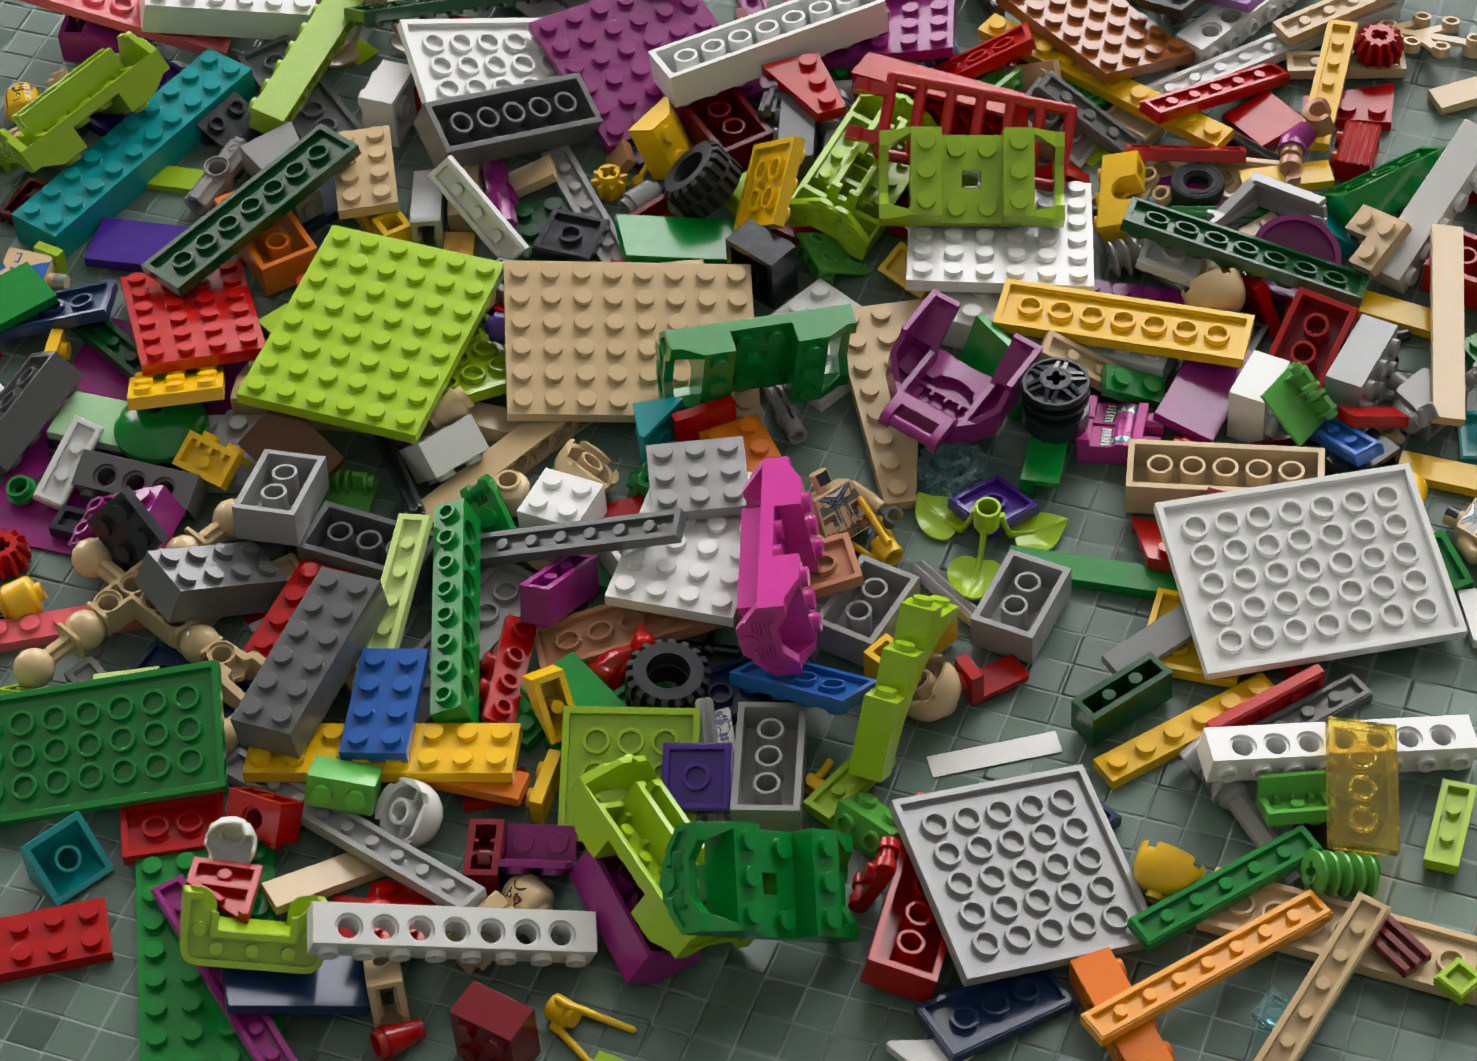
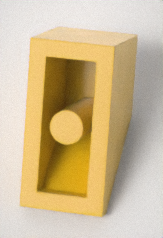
M551 665L525 674L522 678L532 709L550 744H555L562 741L563 706H575L564 669Z

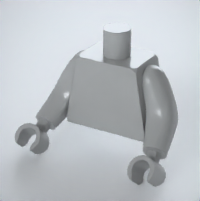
M1477 360L1473 364L1474 368L1465 373V410L1468 393L1477 386ZM1421 368L1410 378L1397 371L1389 378L1387 387L1394 391L1392 407L1410 416L1408 427L1401 428L1404 432L1408 434L1417 433L1422 439L1428 441L1447 426L1431 423L1432 420L1440 418L1434 402H1431V369Z

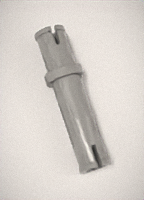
M781 385L763 387L762 390L775 412V421L779 427L784 429L791 444L804 442L808 432L799 419L800 412L798 408L790 403Z

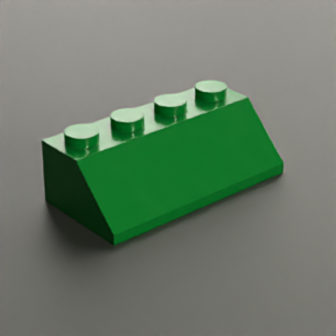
M1420 146L1319 195L1326 197L1327 203L1325 205H1327V209L1343 229H1346V225L1363 204L1395 217L1400 214L1399 209L1408 205L1447 146Z

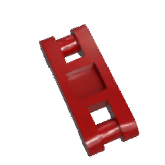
M892 836L882 837L877 856L872 862H866L862 872L856 873L853 876L851 886L854 893L850 894L848 908L855 913L867 912L895 875L897 861L895 859L899 855L901 846L897 838Z

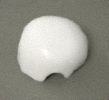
M230 816L221 817L210 824L204 840V846L207 848L210 859L248 864L252 862L256 854L258 842L255 830L250 823L240 817Z

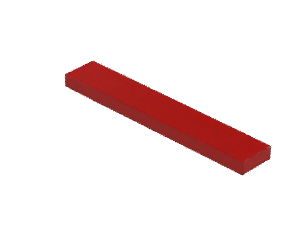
M1270 61L1142 100L1138 110L1155 123L1161 124L1287 85L1291 75Z

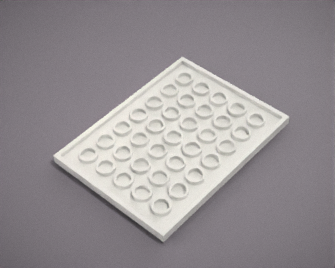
M1409 463L1157 502L1154 505L1153 511L1205 680L1466 638L1468 629Z

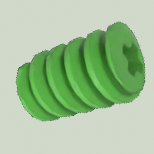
M1310 849L1303 856L1300 866L1301 880L1304 885H1310V889L1316 895H1321L1325 892L1328 896H1333L1337 893L1341 897H1346L1350 894V896L1355 898L1358 892H1361L1372 898L1377 892L1381 866L1375 854Z

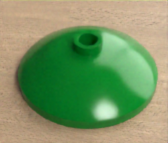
M200 402L128 411L127 405L119 413L114 423L115 441L121 452L133 460L149 464L172 462L190 430L202 435L204 430L208 432V415Z

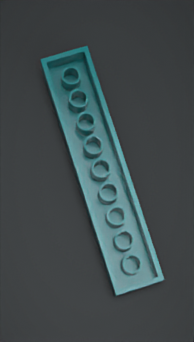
M208 48L160 88L148 100L149 105L137 114L132 112L83 153L79 160L69 165L11 214L18 240L32 248L38 241L64 250L65 258L67 259L95 235L103 217L114 218L148 189L147 183L167 165L175 166L201 143L202 131L196 126L198 122L234 92L247 103L257 95L252 68Z

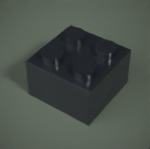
M751 219L725 239L727 264H751L753 298L775 310L798 291L796 245L791 241L778 236L767 227H763Z

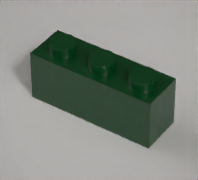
M1150 651L1072 699L1071 727L1094 747L1171 699L1173 671Z

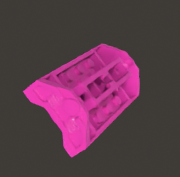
M789 456L762 459L750 475V479L743 486V496L746 500L747 509H742L737 597L738 614L743 616V618H741V621L736 626V634L742 654L752 659L757 666L774 676L802 674L804 663L817 647V633L822 632L823 629L821 613L814 611L816 610L814 589L809 590L808 587H810V572L819 571V558H823L825 555L824 542L822 537L817 538L816 536L819 533L817 516L810 513L813 511L811 493L805 492L802 479L792 468Z

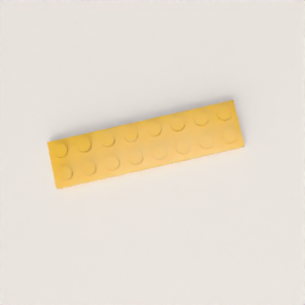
M1006 278L992 324L998 326L1004 333H1018L1024 336L1044 338L1050 329L1077 344L1243 369L1254 327L1255 315Z
M321 723L300 759L248 747L242 770L244 782H306L307 773L316 755L340 759L339 748L345 723ZM416 723L408 762H402L401 760H386V762L352 761L383 766L382 782L401 781L398 778L402 777L421 782H514L523 731L521 723Z

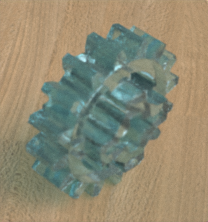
M942 441L940 448L935 454L922 449L921 457L917 459L919 480L924 481L926 489L934 486V494L936 495L941 493V491H946L947 497H951L953 492L956 491L960 494L965 489L975 486L976 483L979 484L984 481V475H987L986 453L980 452L979 444L970 446V442L965 441L955 442L954 444Z

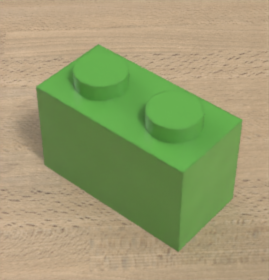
M316 755L307 773L304 805L372 816L381 795L383 766Z

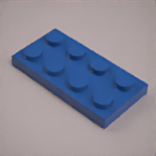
M362 648L339 748L340 759L348 761L368 760L369 762H386V760L409 761L430 660L428 649Z
M753 660L729 672V685L743 688L744 692H760L771 695V698L774 700L799 702L801 707L826 709L827 713L832 715L846 714L851 708L862 704L864 694L875 688L876 679L809 662L804 663L802 674L774 676L757 666Z

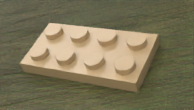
M389 125L337 132L358 144L361 151L357 158L335 174L340 220L400 211Z

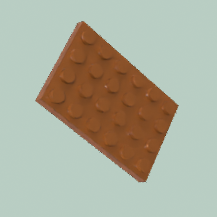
M1125 0L995 1L997 5L1020 22H1027L1032 31L1104 84L1190 64L1194 61L1195 52L1185 46L1183 41L1173 37L1166 32L1165 28L1152 22L1145 14L1134 9Z

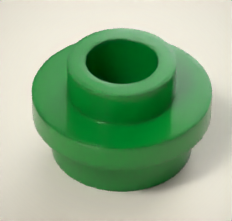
M25 475L14 476L6 485L7 499L13 505H25L33 500L37 484L32 478Z

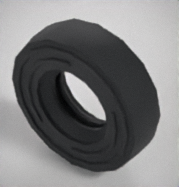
M1201 162L1188 163L1180 166L1173 172L1170 190L1172 198L1182 206H1214L1223 197L1225 181L1219 169L1210 164ZM1193 181H1201L1207 183L1209 187L1205 190L1197 191L1187 188L1186 184Z

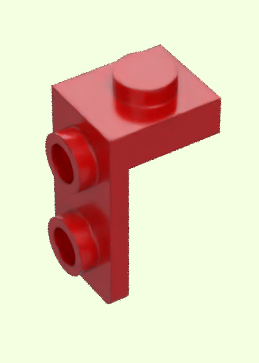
M967 653L955 658V670L959 674L962 686L961 692L972 706L1029 680V673L1014 654H1010L980 669Z

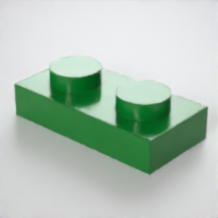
M1106 363L1101 369V395L1137 405L1139 403H1149V408L1157 410L1165 396V378Z

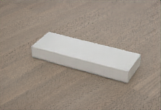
M77 415L73 417L33 494L34 500L57 510H60L62 505L67 504L75 488L71 482L83 449L95 450L104 432V427Z

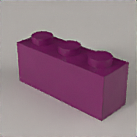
M585 554L560 557L519 585L521 622L531 623L535 627L542 629L553 627L556 622L571 614L576 608L587 603L589 599L598 594V556Z

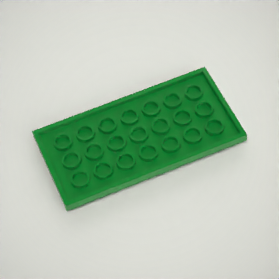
M217 659L0 694V827L67 817L76 811L86 814L229 791L221 664Z
M258 841L256 854L250 864L263 865V878L261 881L263 883L277 878L275 849L262 846V841ZM200 850L135 860L140 1061H252L196 967L183 959L180 953L179 939L151 893V889L181 874L187 880L194 856L209 858L208 851ZM260 884L250 919L279 921V915L275 914L261 892ZM217 909V911H219V916L232 917L224 913L223 911ZM269 1014L285 1040L284 1014Z

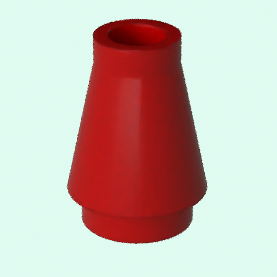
M419 1018L411 1021L378 1025L375 1031L370 1032V1043L375 1055L379 1059L387 1058L391 1060L419 1040L426 1038L425 1027Z

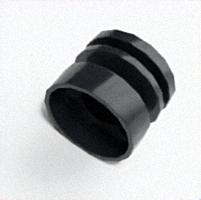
M1047 358L1032 364L1024 372L1022 380V421L1025 430L1033 438L1046 443H1065L1080 437L1088 428L1090 420V379L1088 372L1079 363L1067 358Z

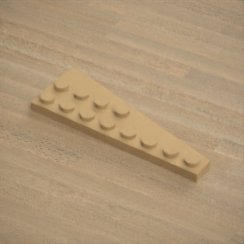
M922 299L852 308L857 321L856 333L850 334L848 346V383L880 498L887 503L886 508L897 506L901 510L913 509L916 503L918 441L891 426L888 428L878 423V419L884 408L891 401L886 379L890 351L900 334L901 327L920 306Z

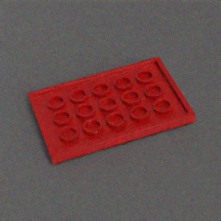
M227 260L182 297L143 273L137 272L126 277H120L124 301L143 376L256 360L265 344L241 260Z

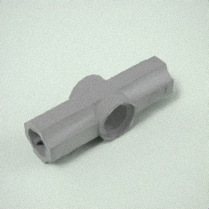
M235 136L234 139H230L218 156H213L205 161L203 165L204 174L184 198L186 206L194 213L199 215L208 213L215 204V198L230 193L234 189V178L243 168L240 146L247 143L244 138Z

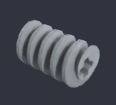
M1127 237L1125 243L1121 238L1115 239L1113 245L1110 241L1105 242L1107 262L1117 278L1121 277L1122 268H1125L1129 276L1133 275V268L1136 266L1137 259L1146 241L1145 238L1137 239L1136 241L1135 238Z

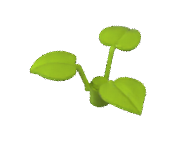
M918 492L915 503L917 524L922 533L933 540L948 541L953 538L956 532L964 533L973 521L975 529L980 533L977 559L967 555L960 556L954 559L947 569L948 582L964 599L973 601L982 599L1001 566L994 560H983L986 537L993 534L999 528L1000 523L1007 537L1015 538L1016 546L1049 551L1058 544L1068 525V518L1039 512L1036 516L1010 529L1005 520V513L1001 512L1000 502L993 497L978 499L975 507L971 508V514L965 521L948 509V499L951 497L932 496Z

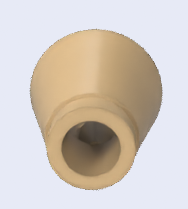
M460 386L454 390L450 388L438 402L429 420L439 430L441 427L469 414V410L475 405Z

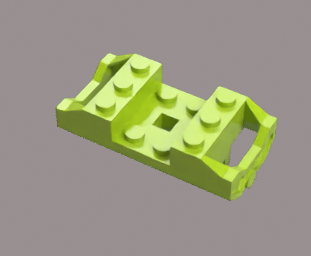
M130 31L121 33L117 36L120 58L117 57L112 48L100 49L14 114L11 118L19 127L21 133L14 137L6 129H0V165L5 172L12 173L20 167H24L29 172H36L41 167L60 166L64 164L69 166L82 157L80 152L87 148L74 127L79 129L91 120L89 115L94 111L98 110L102 114L114 113V115L124 113L126 115L130 112L137 114L149 105L148 100L155 95L163 74L170 69L157 48L144 38H138Z
M896 92L891 120L895 125L891 124L890 130L909 127L913 100L906 94ZM860 94L792 195L789 205L791 213L787 221L788 224L794 227L812 226L837 239L849 255L861 261L873 249L886 226H879L878 159L873 155L875 144L844 140L848 124L877 131L883 97L870 94ZM924 111L921 127H938L930 114ZM897 141L891 144L889 149L904 152L906 141ZM888 162L889 204L896 205L905 190L909 191L910 165Z
M911 126L894 130H880L878 159L879 226L1063 228L1065 223L1064 132H1054L1034 127H1004L1002 135H942V127ZM897 141H910L909 208L889 204V146ZM1035 143H1049L1053 146L1052 206L1035 210ZM978 182H980V188H962V186H978Z
M627 754L613 762L603 763L577 778L565 794L571 806L575 831L593 858L617 855L635 879L638 887L642 889L645 895L632 910L631 915L649 941L669 950L675 959L688 957L708 945L732 942L736 949L749 947L754 939L682 935L669 916L668 909L663 903V893L659 885L662 875L661 865L665 858L666 847L676 825L689 823L690 821L644 755L634 756L633 754ZM624 788L628 790L622 801L599 803L594 796L601 791ZM704 844L697 857L696 865L705 864Z

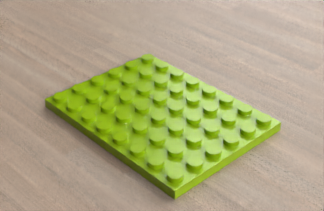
M332 225L236 393L238 403L417 444L503 279V262Z

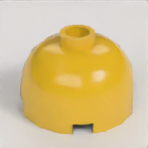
M1150 840L1141 842L1133 863L1134 878L1139 888L1146 893L1145 899L1153 904L1204 878L1206 874V867L1203 864L1200 870L1193 865L1195 857L1164 842H1158L1156 847L1148 846Z

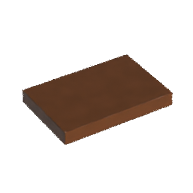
M268 410L237 443L256 462L259 460L264 449L326 456L329 480L347 461L304 418Z

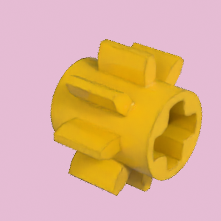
M605 164L598 171H593L594 178L591 179V185L595 192L598 191L599 199L614 201L626 193L625 187L628 186L627 173L621 174L620 166Z

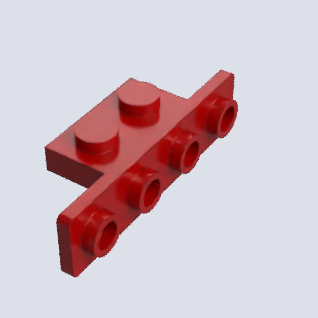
M507 614L504 618L498 644L491 653L485 652L479 665V670L483 671L482 676L479 678V713L482 714V720L488 723L516 722L522 696L520 694V686L524 684L522 676L527 674L537 630L534 624L521 622V618L511 614Z

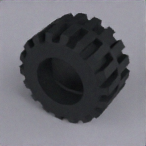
M703 141L685 152L670 169L663 183V196L685 217L704 219L718 210L730 198L741 178L742 167L716 141Z
M661 639L654 640L653 645L645 643L641 646V651H634L631 660H628L626 665L624 694L626 705L628 707L695 708V701L697 699L709 697L711 671L708 668L706 657H701V651L696 647L690 649L689 643L683 641L679 644L676 643V639H669L668 642H662ZM671 681L681 686L667 689L655 685V683Z

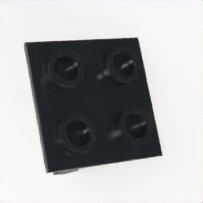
M236 92L232 93L196 124L202 131V136L200 137L202 144L209 146L216 143L222 150L230 139H234L235 136L244 138L248 143L264 133L249 127L250 114L247 113L249 104Z

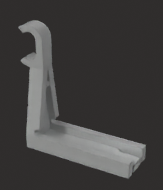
M1257 172L1250 176L1216 211L1207 210L1208 221L1222 226L1257 209V206L1281 215H1306L1320 221L1324 225L1328 224V218H1326L1328 216L1327 205H1325L1327 203L1326 197Z

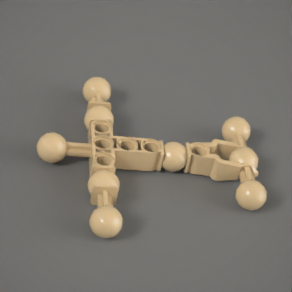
M231 498L221 501L214 509L212 523L202 531L197 533L190 527H186L184 529L185 535L172 538L165 548L214 545L223 537L236 539L232 506L236 499ZM87 538L81 540L73 548L71 556L72 566L79 575L85 578L101 577L109 585L97 593L93 602L89 601L86 603L87 610L83 609L72 613L65 621V625L61 622L57 624L59 634L57 640L45 649L28 648L19 653L14 659L13 676L18 683L29 689L42 688L48 685L54 677L56 663L71 652L79 659L84 658V651L97 648L105 636L109 638L112 636V633L122 630L136 619L170 647L177 649L190 663L217 659L221 664L223 700L236 710L245 693L235 683L242 682L244 679L248 681L254 679L266 658L256 651L246 653L229 641H225L222 636H219L215 628L206 624H200V620L168 623L135 583L143 560L127 572H124L112 562V554L100 539ZM232 715L224 718L227 756L238 747L239 742L230 720Z

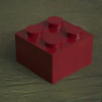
M473 980L449 1011L457 1054L465 1061H534L541 1052L535 1010Z

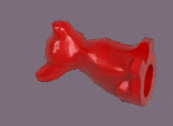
M640 622L630 645L606 651L595 662L590 663L588 667L609 688L616 690L622 686L626 675V665L628 660H631L634 651H641V646L645 643L653 645L656 639L652 634L645 632V623Z

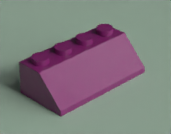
M586 851L569 873V876L587 910L596 912V927L626 984H654L701 959L702 954L700 950L688 957L675 959L669 950L649 941L631 915L632 910L645 894L638 887L623 861L617 855L593 858L590 852Z

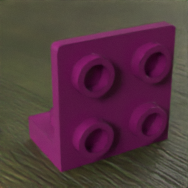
M507 823L506 858L498 859L497 866L506 867V874L533 873V868H541V875H567V869L574 868L577 864L578 834L575 831V826Z

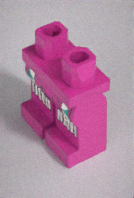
M1090 396L1089 425L1086 431L1076 438L1077 461L1127 464L1129 439L1162 440V437L1147 436V434L1164 436L1166 426L1153 420L1154 413H1149V403H1139V406L1133 403H1123L1120 405L1098 403V396Z

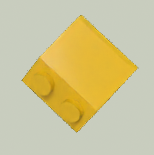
M663 97L628 130L653 180H665L676 161L693 147L668 97Z

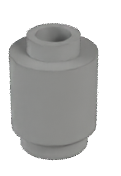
M643 181L623 194V199L618 202L621 212L629 215L647 202L663 194L662 188L657 182Z

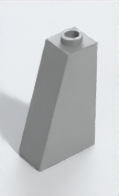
M289 121L240 146L243 167L252 177L299 141L293 124ZM320 187L291 209L301 224L325 212Z
M433 170L414 171L410 212L413 243L443 249L445 232H447V198L428 177Z

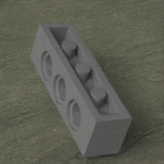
M83 449L71 482L79 491V496L88 501L98 496L118 494L128 486L134 491L138 485L143 483V488L165 485L169 491L173 490L172 495L186 511L180 522H185V519L197 521L209 485L198 474ZM115 477L110 485L105 486L110 478Z

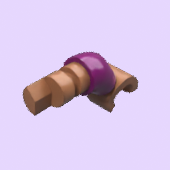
M1317 97L1309 101L1303 108V116L1306 122L1300 121L1284 132L1279 140L1277 147L1280 157L1279 170L1285 176V183L1297 186L1300 183L1302 159L1305 157L1306 150L1317 137L1327 136L1336 131L1331 118V108L1328 101L1323 97Z

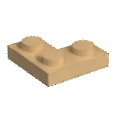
M1363 204L1345 227L1350 235L1364 240L1349 259L1350 264L1353 268L1376 277L1413 229L1407 222Z

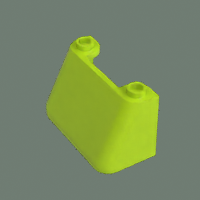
M183 885L179 940L180 953L185 961L197 966L297 974L313 973L320 968L324 959L318 958L317 955L307 954V912L313 901H328L325 896L302 895L290 903L287 912V922L250 919L249 924L233 917L219 916L216 897L208 888Z

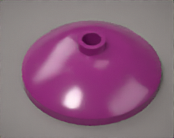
M1301 214L1282 215L1268 221L1255 234V237L1341 265V250L1336 237L1327 226L1312 217ZM1265 278L1257 279L1264 281L1270 287L1272 292L1271 299L1282 304H1286L1287 299L1293 298L1298 291L1295 288H1282L1276 285L1274 281Z

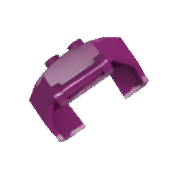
M936 289L930 292L901 327L900 334L890 351L886 379L891 401L884 408L878 419V423L882 426L895 428L924 444L925 449L933 454L938 451L942 441L948 444L963 441L972 442L995 435L1003 425L1004 419L1020 400L1023 390L1022 380L1024 372L1038 361L1044 348L1015 333L993 377L969 367L947 351L939 350L961 303Z

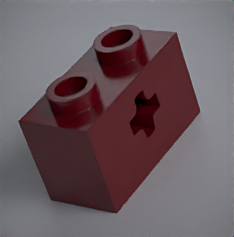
M470 819L462 875L485 887L487 897L495 890L499 891L502 895L506 867H498L497 864L498 859L506 858L507 831L505 819Z

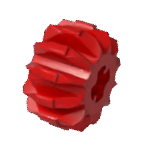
M1380 22L1375 26L1367 23L1365 28L1359 29L1353 44L1357 62L1365 63L1366 68L1371 66L1377 67L1378 70L1382 66L1390 69L1392 64L1399 63L1402 51H1404L1403 37L1400 35V29H1392L1391 24L1384 26Z
M4 528L0 531V578L5 583L8 577L18 579L19 572H27L28 564L32 562V553L28 540L24 535H20L16 529L8 533Z

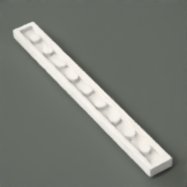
M1395 1L1348 22L1358 23L1357 30L1366 27L1367 23L1374 24L1398 14L1400 4ZM1325 32L1289 47L1275 33H1272L1145 86L1165 94L1272 61L1276 64L1286 60V51H1308L1322 45Z

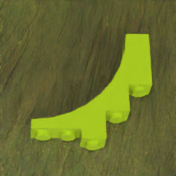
M914 594L913 597H909L901 602L893 642L882 648L875 688L864 694L848 771L849 774L880 783L891 775L903 725L922 672L940 637L948 626L957 619L959 606L950 604V599L938 595H931L929 597Z

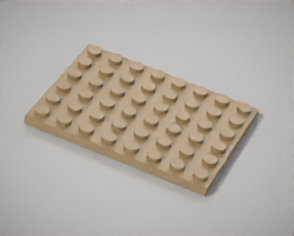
M503 260L507 421L635 423L633 403L660 399L656 377V361L658 358L655 351V341L659 339V332L754 318L751 264ZM688 359L675 360L673 389L689 387L691 366ZM759 388L731 393L736 406V420L758 413L761 419Z

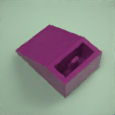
M65 14L58 33L63 61L83 63L103 48H112L114 53H118L117 36L126 32ZM144 38L151 45H154L155 41Z
M165 485L134 490L135 495L170 537L156 550L164 549L186 512ZM117 494L103 497L98 496L88 503L85 514L80 523L74 528V533L67 544L69 548L73 549L81 540L98 538L86 521Z

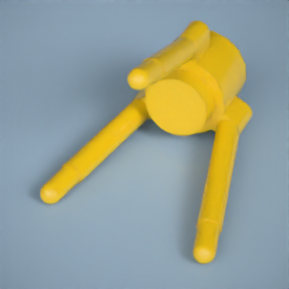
M858 496L857 501L878 533V536L871 542V552L851 540L854 550L860 555H866L891 566L896 565L904 555L903 549L897 543L892 531L883 526V517L880 515L876 518L864 498Z
M560 993L554 994L544 1008V1017L551 1021L549 1030L559 1035L583 1061L593 1060L564 1030L567 1027L574 1028L582 1015L633 1034L637 1031L636 1027L579 1005Z

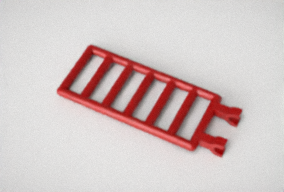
M895 70L888 73L886 83L856 77L853 87L854 93L883 97L877 131L848 124L844 140L875 144L873 155L876 159H879L880 130H890L898 83L916 87L909 127H921L928 89L946 92L940 122L942 135H951L958 95L976 98L969 135L982 134L987 101L1005 104L1000 135H1002L1004 127H1014L1017 106L1035 109L1032 127L1044 129L1047 112L1065 115L1062 132L1065 135V187L1078 108L1075 105ZM906 141L904 152L889 149L888 162L910 165V141ZM1035 143V189L1053 192L1052 180L1036 177L1041 143Z

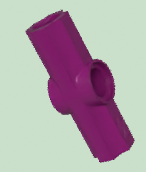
M493 160L485 162L480 172L483 193L515 229L518 223L514 205L518 204L519 201L513 186L510 184L507 167L502 161Z

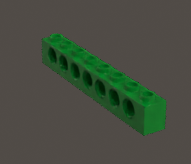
M464 498L434 507L430 715L436 723H479L481 520Z

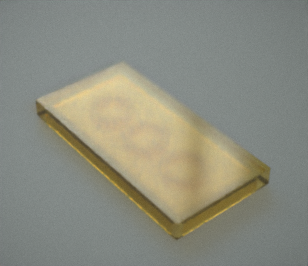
M1328 716L1325 721L1328 848L1397 856L1400 852L1397 726L1394 724Z

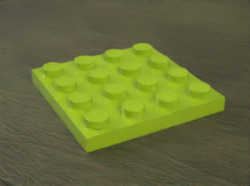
M563 706L558 825L574 826L571 806L565 794L579 776L603 763L613 762L627 754H633L634 756L644 755L659 779L662 780L663 743H700L701 708ZM624 788L601 791L594 796L599 803L622 801L628 790ZM684 813L690 822L697 821L698 813ZM578 836V844H584Z

